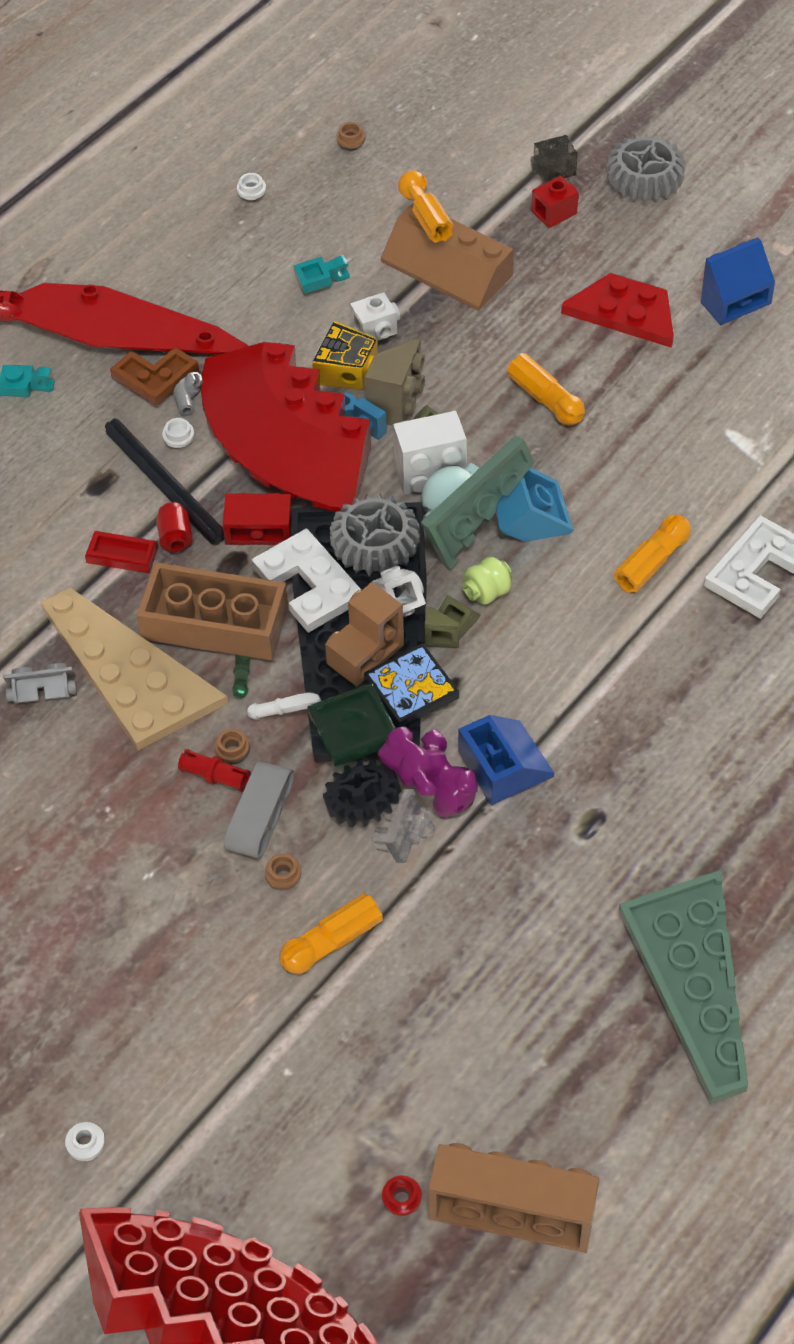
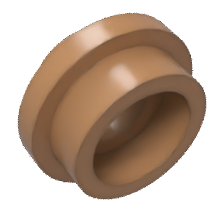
M344 123L337 132V142L342 147L354 149L364 143L365 132L358 123Z
M237 729L223 731L215 741V753L218 757L223 758L224 762H239L250 751L247 736ZM231 746L237 747L235 749H228Z
M277 854L270 859L265 867L266 880L272 887L277 889L291 888L301 878V866L291 855ZM281 871L289 872V874L284 876L277 875Z

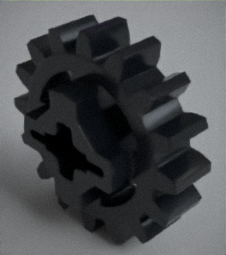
M371 759L368 765H363L362 760H358L356 766L352 768L346 764L344 765V773L334 772L332 774L335 782H327L325 784L327 792L323 793V798L330 817H335L338 824H342L347 820L349 827L352 828L357 821H361L363 827H366L369 820L373 818L375 821L380 822V814L383 812L391 814L393 810L390 804H398L400 802L398 794L402 792L397 774L383 763L378 766L375 759Z

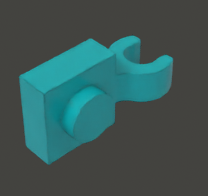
M321 256L293 265L295 276L304 294L331 286L332 279L344 281L350 278L346 268L348 267V262L345 256H337L327 262H324Z
M3 365L0 373V396L30 397L31 390L53 391L55 380L50 379L51 368L39 367L34 370L33 365Z

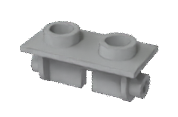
M65 663L49 664L46 666V670L32 671L30 667L15 668L11 670L12 674L3 675L5 682L8 685H12V688H6L7 702L14 701V704L39 701V688H44L45 700L70 698V694H77L75 680L69 681V678L76 677V673L72 667H67Z

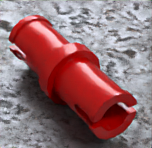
M185 749L178 761L179 770L201 776L207 783L214 785L218 782L240 792H244L251 776L250 770H244L227 764L221 757L213 756L210 758L193 752L190 749Z

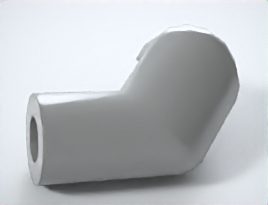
M197 372L188 373L174 388V397L179 413L182 416H188L194 412L192 398L200 391L203 383L202 376Z

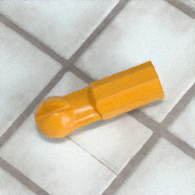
M415 170L402 174L398 181L399 192L406 199L414 200L412 211L429 239L435 243L449 239L453 235L452 229L454 224L437 197L432 193L426 194V178Z
M521 353L510 362L507 368L508 376L536 401L544 404L552 411L560 423L573 426L583 419L585 406L582 400L565 390L558 384V380L528 354Z
M677 514L664 518L654 534L647 541H643L614 572V580L617 581L620 588L629 594L631 592L637 593L666 563L667 558L676 548L688 541L691 535L689 521L684 516Z
M363 893L319 921L317 926L300 937L287 940L279 953L280 963L283 968L292 974L308 972L314 963L332 951L344 947L382 922L383 915L377 903L370 895Z

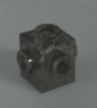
M567 135L534 143V156L530 158L531 167L535 174H539L544 184L560 175L563 178L576 176L578 153Z

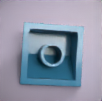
M533 468L527 471L509 496L503 495L498 501L496 507L498 526L507 536L527 542L567 535L574 531L558 481Z

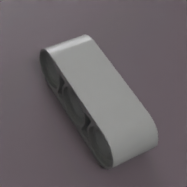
M263 761L256 763L227 828L224 839L225 850L256 859L262 858L290 794L294 780V770Z

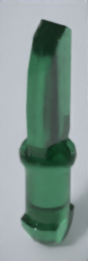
M236 654L232 693L237 699H243L248 694L249 689L247 683L251 657Z

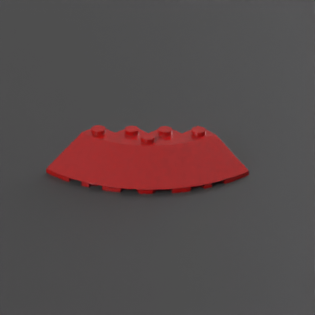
M261 342L206 358L202 371L203 383L201 385L203 410L205 411L210 431L214 438H217L223 445L225 453L232 461L240 463L249 470L251 477L264 486L270 488L273 485L285 491V494H291V499L295 500L298 496L313 501V506L337 512H341L343 503L352 505L353 498L358 497L371 449L370 419L345 416V394L320 391V369L296 367L295 345Z
M124 1207L80 1209L79 1218L93 1304L104 1334L144 1329L149 1344H378L364 1323L358 1324L347 1312L349 1305L341 1296L334 1298L321 1287L323 1280L300 1263L291 1268L272 1257L271 1246L253 1237L242 1241L233 1235L222 1232L224 1227L222 1225L193 1217L192 1223L169 1218L170 1212L156 1210L155 1216L132 1214L131 1208Z

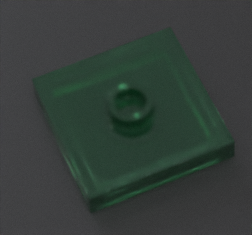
M372 683L307 706L308 715L334 767L379 751L385 744L388 734L396 729Z

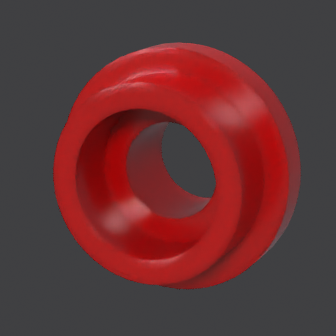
M400 1175L391 1178L386 1182L382 1190L383 1204L394 1215L405 1216L417 1210L422 1200L419 1184L408 1176ZM400 1192H405L409 1195L408 1200L405 1202H399L394 1197Z

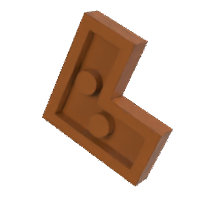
M176 347L154 365L133 351H130L110 368L112 378L155 406L159 405L173 393L175 386L188 373L199 370L198 361Z

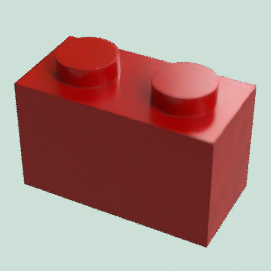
M225 494L223 514L225 545H278L290 538L292 533L291 494Z

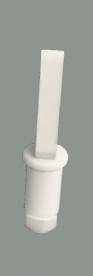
M314 693L297 694L282 699L277 698L275 701L266 703H254L248 707L247 715L251 719L260 720L262 717L276 714L283 715L284 713L317 707L323 702Z

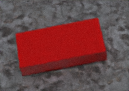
M94 531L85 554L86 563L150 574L159 547L158 542L154 540Z

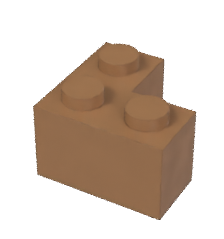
M373 582L363 590H358L352 595L348 602L349 624L340 632H334L325 644L327 664L356 687L364 681V672L384 663L404 646L403 604Z

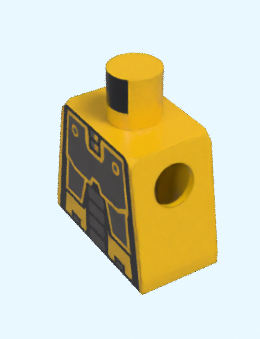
M334 321L312 362L313 369H320V385L356 390L363 389L365 387L366 373L374 355L378 353L377 340L373 336Z

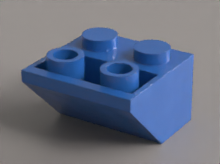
M759 237L742 242L733 248L706 258L700 303L720 326L772 304L775 280Z
M488 715L458 729V752L468 768L475 774L476 781L492 805L554 777V771L520 720Z

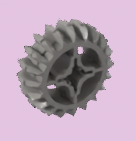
M647 134L641 138L634 135L632 140L624 138L622 143H616L615 148L610 150L608 162L606 163L607 178L609 184L613 185L614 192H621L622 198L631 196L633 202L637 199H643L644 203L648 199L657 202L659 197L668 199L670 193H676L684 180L686 168L683 152L678 151L677 145H670L669 139L662 141L658 135L655 138H650Z
M381 493L377 498H370L366 494L364 500L361 501L354 497L352 505L343 503L341 512H335L334 522H331L330 544L337 560H342L345 568L353 566L356 574L361 570H366L369 577L373 571L381 573L386 569L398 566V564L407 566L409 557L415 556L416 547H418L420 542L419 523L415 519L413 510L407 509L404 501L396 504L394 496L387 500L383 499Z

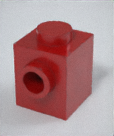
M560 175L532 190L531 212L548 228H551L577 214L579 193L574 185L569 184Z

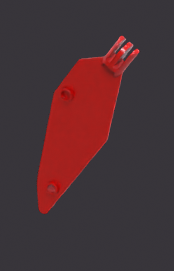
M42 283L21 293L0 290V321L11 322L19 320L92 347L171 351L176 347L182 352L223 354L248 346L218 326L105 286Z

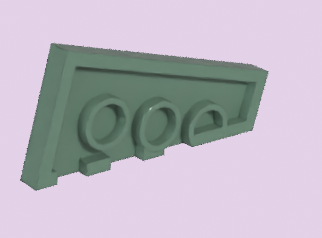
M515 435L420 522L442 564L451 570L458 562L454 557L464 545L469 547L475 540L476 536L473 533L484 519L489 521L496 513L499 499L503 495L509 496L534 464L525 441Z

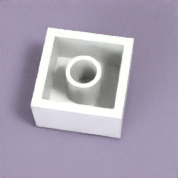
M456 411L393 424L394 465L404 495L422 492L428 478L439 469L448 466H458L463 469L467 467V439Z

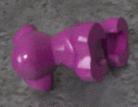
M407 727L396 728L388 734L385 744L378 753L381 761L399 776L405 786H414L421 795H434L433 809L439 816L451 817L473 805L476 792H478L476 776L467 767L450 765L444 754L447 749L446 738L438 730H431L425 733L421 738L424 744L423 748L412 742L413 735Z

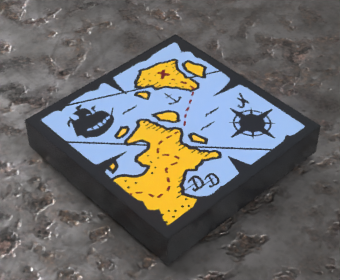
M424 643L364 672L365 682L398 727H404L459 699V690Z

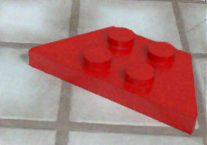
M609 273L562 303L561 314L670 348L673 345L674 334L666 289Z

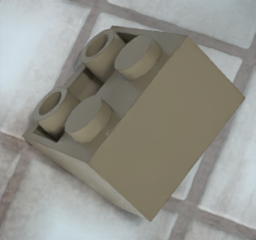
M414 338L375 354L366 373V400L386 412L387 425L393 426L395 423L406 421L408 416L412 417L416 407L415 397L417 393L421 394L423 392L425 376L421 375L425 362V354L421 353V340Z

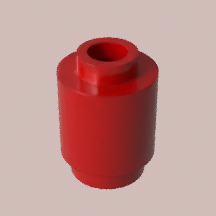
M171 502L162 505L156 516L160 545L165 550L180 552L189 547L193 541L188 512L179 503Z

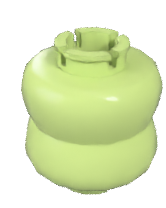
M492 556L486 557L478 565L471 566L465 570L464 582L462 583V587L465 589L463 590L470 600H476L479 604L487 605L497 597L510 591L511 579L513 578L512 571L505 561H499Z

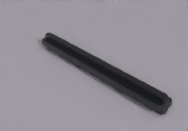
M117 418L105 424L106 434L171 502L179 503L188 512L189 521L213 545L224 541L223 527Z

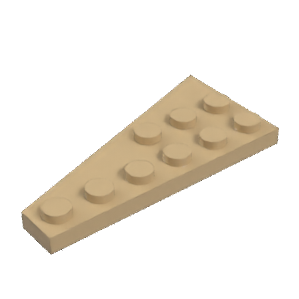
M68 588L41 602L43 612L138 751L228 704L226 694L72 588Z

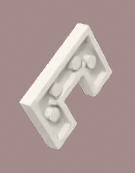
M760 515L706 576L704 586L761 619L779 598L780 589L756 574L768 560L794 574V534Z
M307 528L251 559L252 568L262 579L284 582L299 573L312 588L310 591L289 602V611L308 633L347 611L350 598L356 591L361 590Z

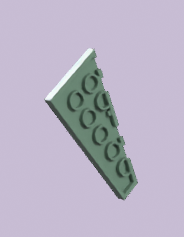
M721 870L619 904L621 918L710 1103L713 1104L747 1092L748 1079L744 1047L741 1041L740 1016L735 994L736 984L730 937L727 930Z

